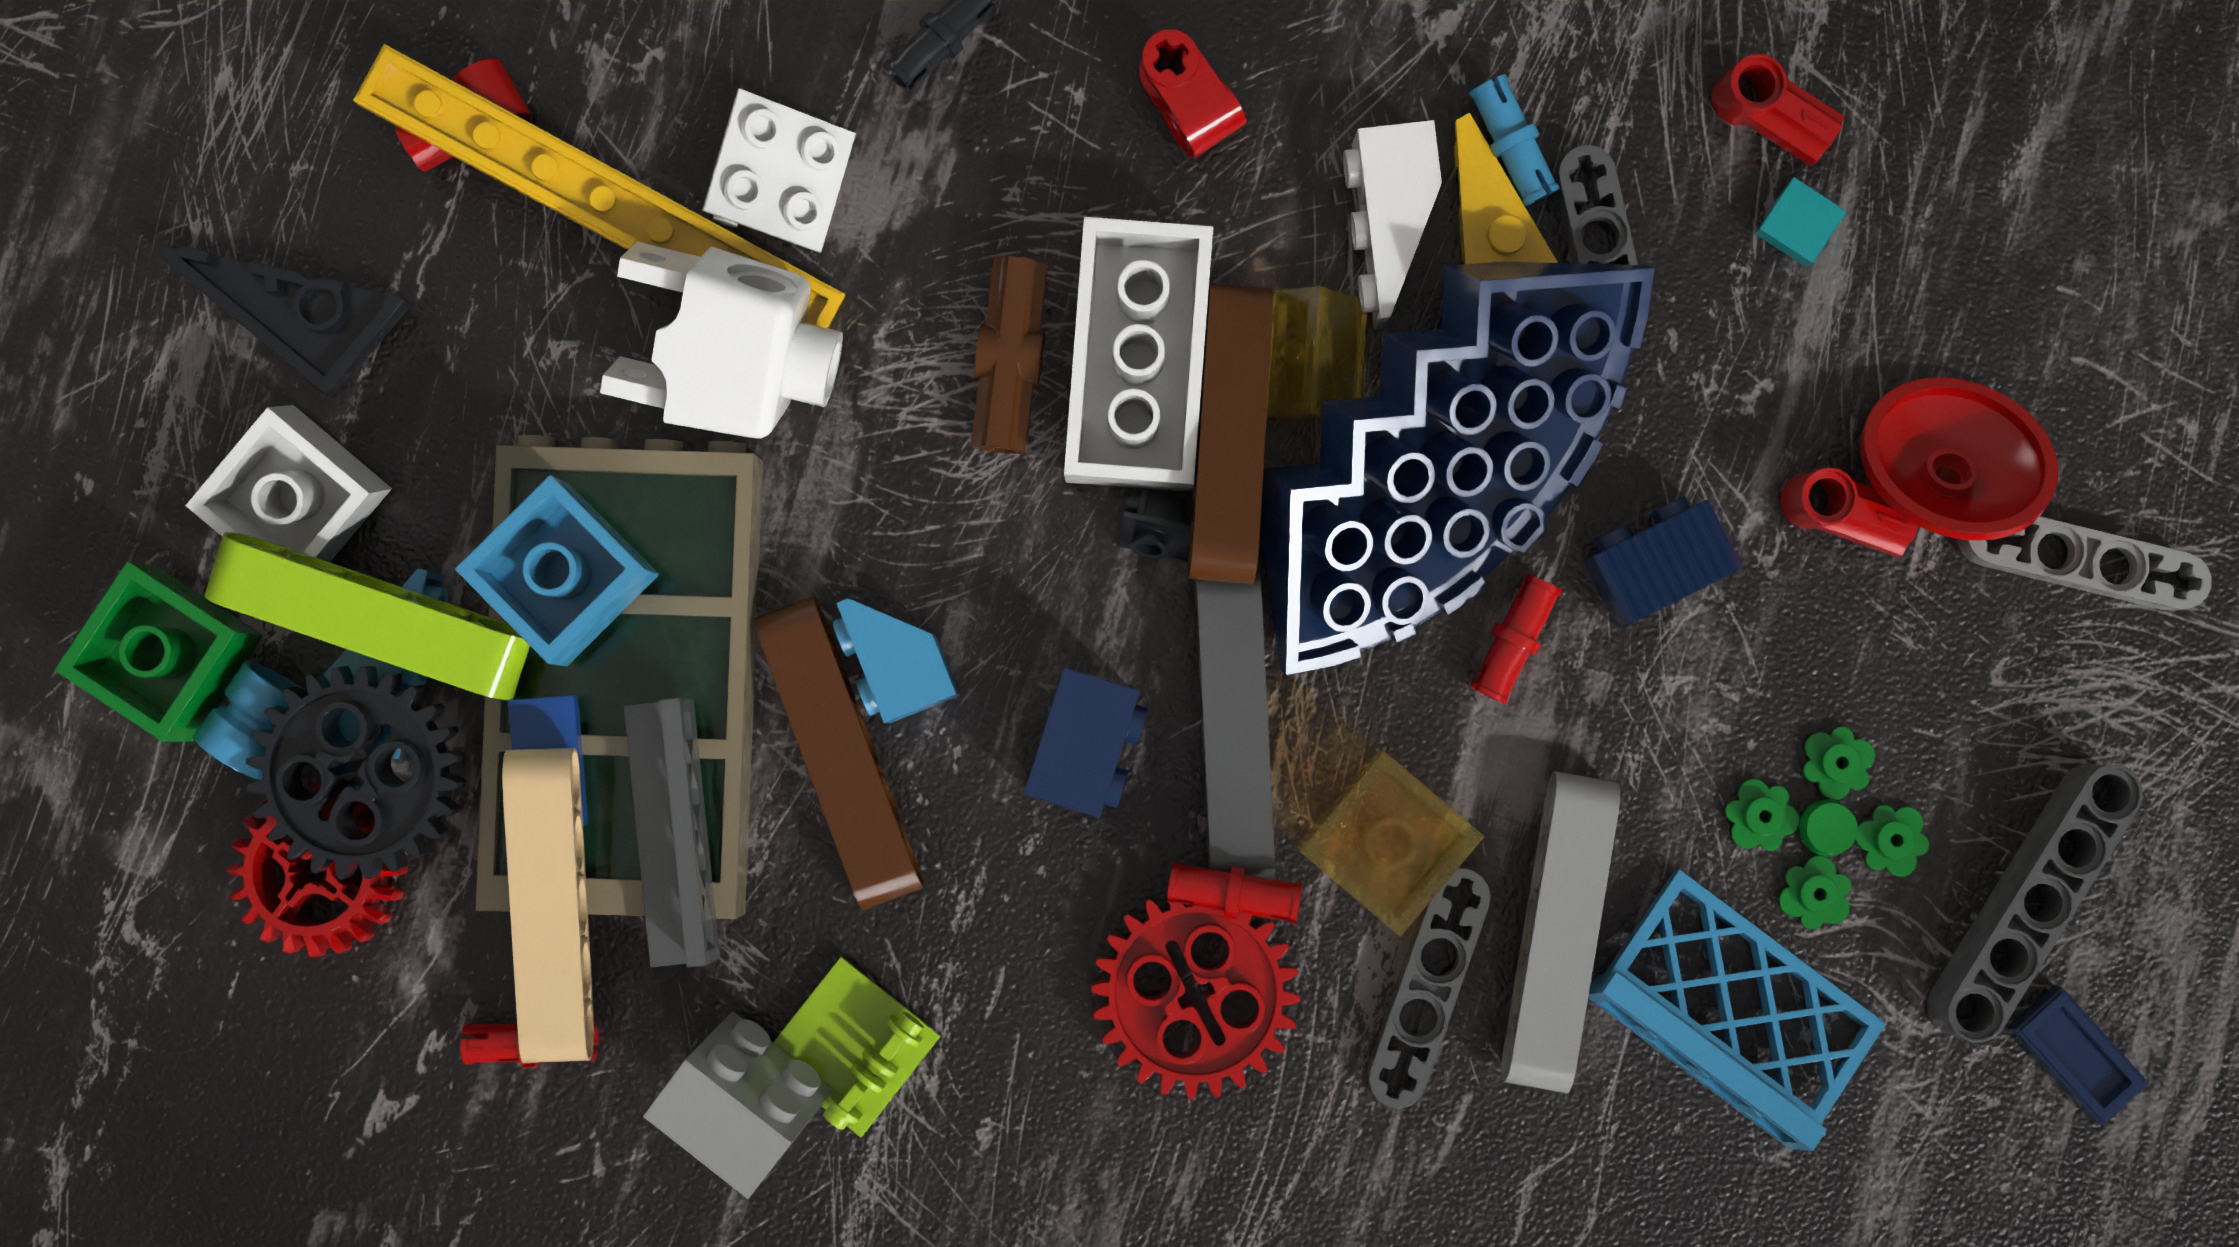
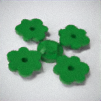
M1836 727L1831 731L1830 735L1823 732L1814 733L1806 739L1804 752L1809 760L1803 765V776L1810 782H1818L1819 792L1827 799L1814 802L1808 806L1803 812L1801 819L1798 812L1792 806L1787 805L1789 793L1784 787L1771 786L1768 788L1764 782L1756 779L1744 781L1737 790L1738 800L1730 801L1725 807L1726 818L1733 822L1730 832L1731 838L1737 846L1744 849H1752L1759 845L1764 850L1774 851L1780 847L1782 836L1794 833L1799 826L1800 837L1804 845L1819 856L1809 858L1805 862L1804 867L1792 866L1786 870L1784 879L1788 886L1780 892L1778 904L1782 912L1788 916L1799 917L1801 925L1810 930L1818 929L1822 926L1823 922L1830 924L1841 923L1847 918L1850 910L1849 903L1844 896L1851 890V881L1846 875L1836 874L1834 863L1827 857L1843 853L1855 842L1860 849L1866 851L1864 861L1867 867L1872 870H1882L1885 868L1894 876L1905 877L1915 870L1917 864L1916 856L1925 854L1929 849L1927 837L1920 833L1923 828V819L1917 810L1910 807H1901L1894 811L1890 806L1879 805L1872 811V820H1865L1857 825L1853 813L1845 805L1836 801L1844 798L1850 788L1861 790L1867 786L1869 775L1866 769L1875 760L1873 746L1862 739L1854 740L1853 732L1847 727ZM1839 757L1843 760L1841 768H1838L1836 765V760ZM1763 810L1767 814V818L1764 822H1762L1759 818V814ZM1893 835H1896L1897 843L1893 846L1891 838ZM1819 888L1821 896L1815 899L1814 892Z

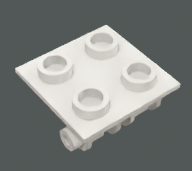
M739 88L735 96L702 211L713 214V221L722 225L736 228L740 224L821 253L856 133Z

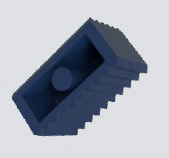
M1683 496L1651 512L1656 524L1636 534H1633L1629 524L1594 540L1599 552L1584 559V564L1589 570L1590 576L1595 582L1596 588L1600 592L1602 600L1606 604L1607 610L1617 627L1630 625L1743 568L1708 499L1690 506L1686 496Z

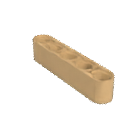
M576 748L506 750L502 768V788L518 1044L521 1061L523 1063L590 1061L594 1046V1012L578 752Z

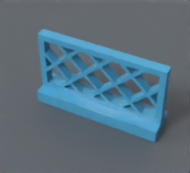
M1680 869L1673 871L1605 973L1597 974L1590 984L1588 996L1589 1000L1785 1147L1795 1150L1814 1151L1827 1130L1821 1125L1886 1025L1885 1022ZM1680 891L1699 905L1704 932L1673 936L1669 908ZM1715 918L1729 928L1717 930ZM1658 925L1661 938L1648 940ZM1738 934L1749 942L1755 970L1725 975L1718 937ZM1705 939L1712 977L1682 981L1675 943ZM1662 945L1669 983L1648 986L1629 972L1628 968L1642 948ZM1766 956L1780 966L1768 968ZM1789 972L1801 981L1806 1009L1777 1013L1770 975ZM1756 977L1763 1015L1734 1020L1727 982ZM1714 984L1721 1022L1700 1025L1688 1016L1683 988ZM1670 990L1673 1004L1657 992ZM1818 995L1832 1005L1820 1006ZM1841 1011L1860 1025L1861 1028L1847 1049L1829 1052L1822 1014ZM1808 1016L1815 1054L1786 1058L1779 1020ZM1765 1023L1772 1061L1752 1064L1740 1055L1735 1027ZM1722 1029L1724 1042L1709 1031ZM1841 1058L1834 1070H1832L1830 1059ZM1817 1062L1822 1088L1810 1107L1793 1095L1787 1066ZM1774 1068L1776 1081L1761 1070Z

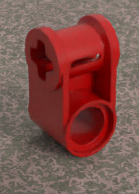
M1162 30L1155 33L1146 42L1139 65V81L1143 90L1163 116L1174 139L1190 158H1197L1246 124L1244 111L1237 98L1226 83L1216 75L1195 42L1186 33L1178 30ZM1160 56L1167 63L1173 62L1176 59L1181 63L1177 76L1170 69L1163 70L1160 73L1156 70Z

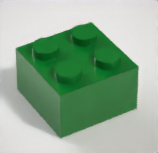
M127 561L54 671L160 741L193 742L194 733L209 711L216 708L225 694V688L244 660H248L264 635L215 603L207 600L203 595L162 568Z

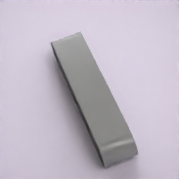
M1554 771L1549 779L1503 1047L1501 1078L1505 1083L1562 1093H1569L1572 1088L1577 1068L1619 814L1620 784L1618 782Z

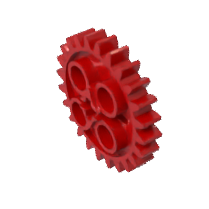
M1151 898L1146 899V909L1149 918L1142 922L1136 916L1127 912L1124 915V920L1131 932L1126 938L1110 932L1107 935V941L1118 952L1116 957L1098 956L1096 959V965L1110 974V979L1094 982L1091 986V992L1109 997L1108 1003L1093 1010L1094 1019L1113 1020L1114 1025L1102 1035L1103 1044H1113L1122 1041L1125 1046L1120 1051L1116 1063L1121 1067L1137 1058L1141 1062L1137 1073V1082L1142 1084L1154 1072L1161 1074V1094L1164 1095L1169 1093L1176 1080L1184 1081L1187 1097L1191 1100L1196 1095L1199 1082L1207 1081L1215 1098L1221 1097V1078L1230 1076L1237 1086L1241 1089L1245 1088L1246 1081L1242 1068L1250 1064L1257 1071L1265 1074L1268 1069L1260 1053L1265 1048L1278 1053H1283L1285 1050L1284 1045L1274 1035L1276 1028L1295 1029L1296 1022L1287 1014L1281 1012L1282 1006L1300 1002V995L1292 990L1284 989L1282 984L1299 975L1298 969L1295 966L1289 965L1278 966L1277 960L1290 949L1286 941L1270 945L1266 943L1265 940L1275 926L1270 919L1253 928L1249 924L1253 915L1239 913L1238 919L1224 917L1223 910L1175 902L1174 904L1170 903V908L1162 911L1155 901ZM1206 932L1218 933L1227 942V953L1223 960L1211 966L1202 965L1191 956V946L1195 938ZM1167 942H1177L1195 980L1200 985L1208 982L1213 985L1212 988L1205 992L1207 1003L1225 1036L1222 1044H1216L1212 1040L1195 1003L1192 1000L1181 1003L1178 999L1185 993V987L1175 964L1166 950ZM1159 962L1169 970L1171 975L1170 983L1164 991L1155 995H1148L1139 991L1135 986L1133 978L1137 968L1142 964ZM1245 990L1253 994L1256 999V1010L1252 1017L1240 1023L1225 1019L1220 1011L1224 997L1232 991ZM1188 1020L1194 1023L1200 1030L1199 1040L1192 1049L1178 1052L1170 1049L1165 1044L1163 1034L1167 1026L1172 1022Z

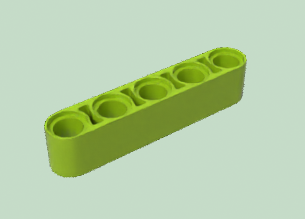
M225 532L223 534L204 595L207 600L225 608L470 692L501 700L513 699L530 647L508 623L241 533Z

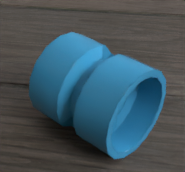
M244 660L224 691L230 704L228 706L219 705L218 708H213L212 711H209L194 733L193 739L201 748L220 762L249 777L258 780L263 779V770L245 764L246 758L265 754L266 750L265 746L251 737L253 731L274 729L276 727L268 719L264 711L267 707L282 706L290 709L285 700L283 690L298 685L262 664L251 660Z

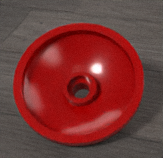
M1935 377L1902 384L1885 394L1876 403L1862 430L1860 441L1862 463L1871 484L1878 494L1896 512L1909 521L1943 536L1962 540L1983 541L2016 534L2030 526L2041 516L2056 490L2058 462L2052 443L2044 429L2028 411L2014 400L1992 388L1975 382L1956 378Z

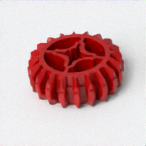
M312 783L308 792L316 795L320 790L321 783ZM341 792L334 799L329 800L323 808V818H330V812ZM265 799L261 804L263 805L267 803V799ZM359 801L353 810V819L361 831L370 834L375 826V818L370 820L373 811L368 805ZM253 815L248 816L242 821L253 838L234 840L231 846L236 852L245 855L244 863L232 864L226 872L234 877L243 876L244 887L235 889L230 898L234 901L249 899L252 907L245 911L241 921L246 924H253L265 920L260 933V940L268 943L282 936V950L289 954L299 952L304 945L310 957L325 955L329 946L335 953L339 954L351 950L352 937L359 942L369 941L374 937V928L371 921L384 924L388 923L393 917L390 909L382 900L396 901L403 898L404 891L399 886L391 884L390 880L391 876L406 874L409 869L408 865L391 872L383 862L381 875L365 879L362 874L361 880L354 873L353 876L342 880L337 879L334 860L326 869L325 880L315 881L310 868L312 852L300 858L290 860L287 858L289 848L293 842L290 836L271 842L267 838L271 830L278 823L274 815L265 818H255ZM276 861L283 867L285 873V884L281 891L276 879ZM321 895L331 901L342 900L349 905V908L330 922L317 921L300 914L305 905L315 903Z

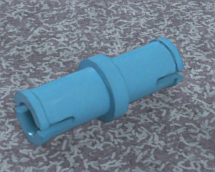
M1506 74L1496 77L1494 82L1491 79L1469 92V95L1474 100L1494 142L1490 145L1496 158L1501 157L1520 199L1526 207L1534 203L1535 200L1539 201L1558 191L1560 186L1555 182L1535 140L1540 136L1534 123L1528 125L1508 83V77Z

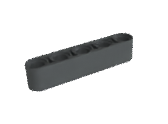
M1257 570L1253 585L1195 580L1209 869L1231 872L1232 866L1245 868L1246 875L1275 879L1260 571Z
M2081 764L2072 768L2063 777L1930 991L1927 999V1013L1932 1024L1940 1031L1972 1043H1984L1995 1038L2002 1031L2140 808L2143 800L2142 785L2138 777L2130 769L2120 765ZM2100 777L2106 781L2109 787V798L2102 808H2099L2092 798L2093 786ZM2069 831L2076 841V851L2074 856L2065 863L2059 855L2058 844L2060 838ZM2036 885L2042 893L2043 904L2040 911L2030 917L2025 910L2024 899L2030 888ZM2004 940L2009 948V959L2002 969L1995 971L1990 962V953L1997 942ZM1971 994L1976 1003V1012L1969 1023L1961 1026L1956 1018V1008L1958 1002L1964 996Z

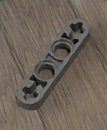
M1457 866L1444 869L1436 875L1430 885L1367 1065L1366 1079L1368 1087L1377 1100L1387 1107L1401 1109L1413 1105L1421 1098L1431 1075L1490 904L1491 895L1488 884L1481 875L1471 869ZM1462 878L1469 880L1468 891L1476 895L1474 905L1472 907L1462 905L1455 920L1457 925L1468 926L1464 938H1461L1447 928L1430 926L1434 914L1447 921L1452 902L1443 897L1444 889L1447 885L1457 887ZM1436 938L1449 940L1456 951V960L1453 967L1442 974L1429 973L1421 962V952L1425 944ZM1418 998L1431 1003L1435 1012V1020L1428 1031L1415 1035L1406 1032L1401 1027L1399 1018L1403 1006L1410 1000ZM1394 1035L1409 1046L1425 1048L1420 1059L1409 1051L1404 1070L1413 1078L1412 1083L1409 1087L1399 1085L1395 1094L1387 1093L1388 1084L1379 1075L1383 1067L1394 1069L1399 1059L1401 1050L1394 1046L1388 1047L1390 1039Z

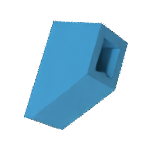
M849 598L836 603L842 618L833 621V627L846 657L857 654L865 677L856 680V684L870 716L880 712L884 723H892L960 696L937 636Z

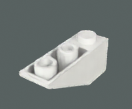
M1434 120L1360 128L1354 137L1352 149L1343 151L1347 188L1357 187L1360 209L1359 212H1351L1353 247L1355 251H1365L1367 274L1358 276L1360 307L1362 313L1372 312L1374 329L1384 328L1391 317L1442 184Z

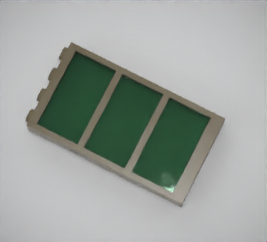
M540 435L517 436V446L496 445L492 532L549 475H552L569 483L660 574L568 666L548 664L530 646L514 697L511 699L520 700L578 695L589 823L583 826L588 914L645 916L624 706L655 703L665 699L686 698L694 699L716 918L736 919L745 915L756 658L754 618L757 617L763 460L754 453H746L745 443L731 441L708 442V452L683 451V442L668 439L644 440V450L619 449L620 440L604 437L581 438L580 448L556 447V438ZM489 605V617L507 623ZM486 696L476 911L510 912L502 788L504 754L506 750H512L508 710L509 700Z

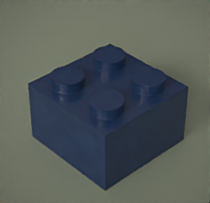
M1064 667L1024 794L1097 818L1101 817L1104 805L1117 809L1128 775L1127 769L1117 767L1118 759L1124 742L1137 746L1148 708L1136 704L1140 691Z

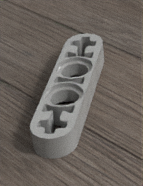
M2039 517L2027 527L2026 533L2024 529L2016 534L2007 536L2010 538L2023 536L2019 547L2008 544L1991 547L1988 552L1986 540L1957 539L1961 553L1969 561L1977 565L2160 610L2176 611L2193 608L2200 605L2207 598L2211 590L2212 576L2208 566L2200 557L2188 552L2049 518ZM2046 534L2059 536L2067 546V559L2059 569H2050L2039 559L2038 545ZM2109 549H2116L2122 552L2129 562L2127 578L2118 585L2108 582L2100 571L2102 555ZM2179 569V577L2188 581V588L2186 591L2175 592L2174 594V586L2156 580L2145 582L2149 571L2161 574L2175 572Z

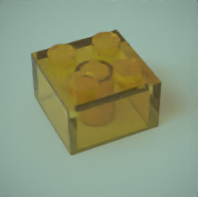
M1375 751L1296 845L1295 849L1389 929L1401 937L1485 836L1386 752Z

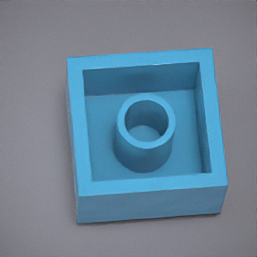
M549 475L455 568L548 664L568 666L660 575L569 483L552 475Z

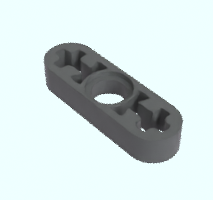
M1582 145L1572 149L1559 163L1554 174V180L1560 186V189L1556 191V196L1572 263L1612 264L1620 260L1621 265H1638L1613 159L1605 150L1593 145ZM1579 162H1584L1587 171H1598L1600 178L1591 186L1593 204H1598L1605 199L1608 207L1597 206L1586 210L1580 215L1576 213L1575 208H1582L1588 201L1583 183H1572L1569 177L1576 171ZM1601 221L1613 229L1616 242L1611 252L1595 254L1585 247L1582 241V230L1587 223Z

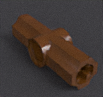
M994 257L990 276L986 324H981L976 348L974 378L979 382L971 439L972 448L1004 454L1026 453L1032 416L1033 388L1039 387L1043 361L1045 332L1041 331L1048 263L1025 257Z

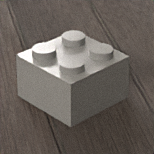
M732 1011L685 1059L643 1117L740 1194L749 1199L832 1093L833 1089L821 1081L820 1075L811 1065L804 1061L793 1059L770 1041L769 1035L760 1025L753 1021L742 1019Z

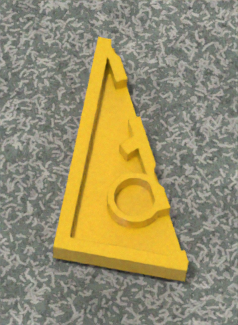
M1468 113L1455 121L1456 143L1454 145L1455 169H1458L1460 207L1458 209L1461 260L1464 264L1489 262L1558 263L1471 114Z

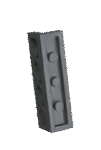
M674 698L659 700V702L624 706L650 968L686 964V967L705 966L719 959L720 952L694 699Z

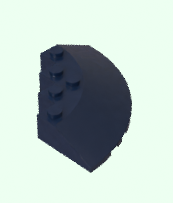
M1489 262L1444 266L1442 329L1384 333L1381 396L1322 401L1320 463L1265 468L1263 470L1260 535L1280 667L1285 675L1335 666L1361 657L1360 651L1372 648L1389 639L1399 642L1416 634L1414 628L1441 611L1447 615L1452 613L1485 589L1487 584L1483 578L1513 551L1524 553L1548 527L1546 525V517L1562 499L1569 486L1573 484L1578 487L1590 469L1603 445L1597 439L1613 407L1620 409L1628 388L1621 384L1626 374L1633 348L1640 349L1648 319L1655 268L1648 265Z

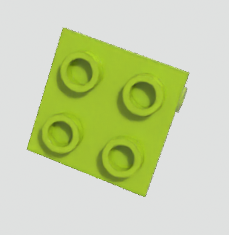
M841 956L773 1043L793 1059H798L811 1065L820 1075L821 1081L833 1089L832 1093L822 1104V1107L826 1109L823 1113L825 1119L840 1130H844L847 1126L859 1137H862L941 1035Z

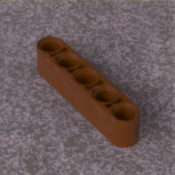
M1209 284L1192 501L1188 579L1252 585L1255 582L1260 537L1274 301L1273 288Z
M813 595L755 617L754 625L851 888L861 909L867 910L924 888L923 878L828 622L817 598Z

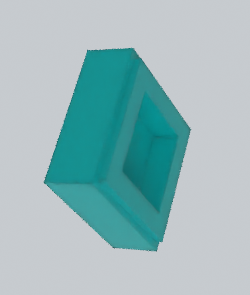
M1793 177L1787 182L1754 234L1807 268L1813 264L1847 211Z

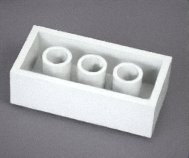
M1084 217L1064 467L1066 483L1192 492L1195 476L1213 226Z

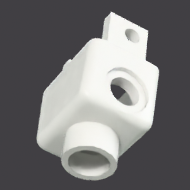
M637 241L620 257L617 277L683 292L677 318L671 324L656 331L652 362L654 364L620 356L603 374L600 393L663 408L664 423L749 438L768 436L788 408L791 399L821 407L827 405L838 371L843 334L841 331L805 323L810 298V284L805 277L712 246L699 257Z

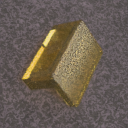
M1321 286L1274 291L1267 417L1278 420L1322 419V401L1361 398L1367 313H1362L1359 297Z

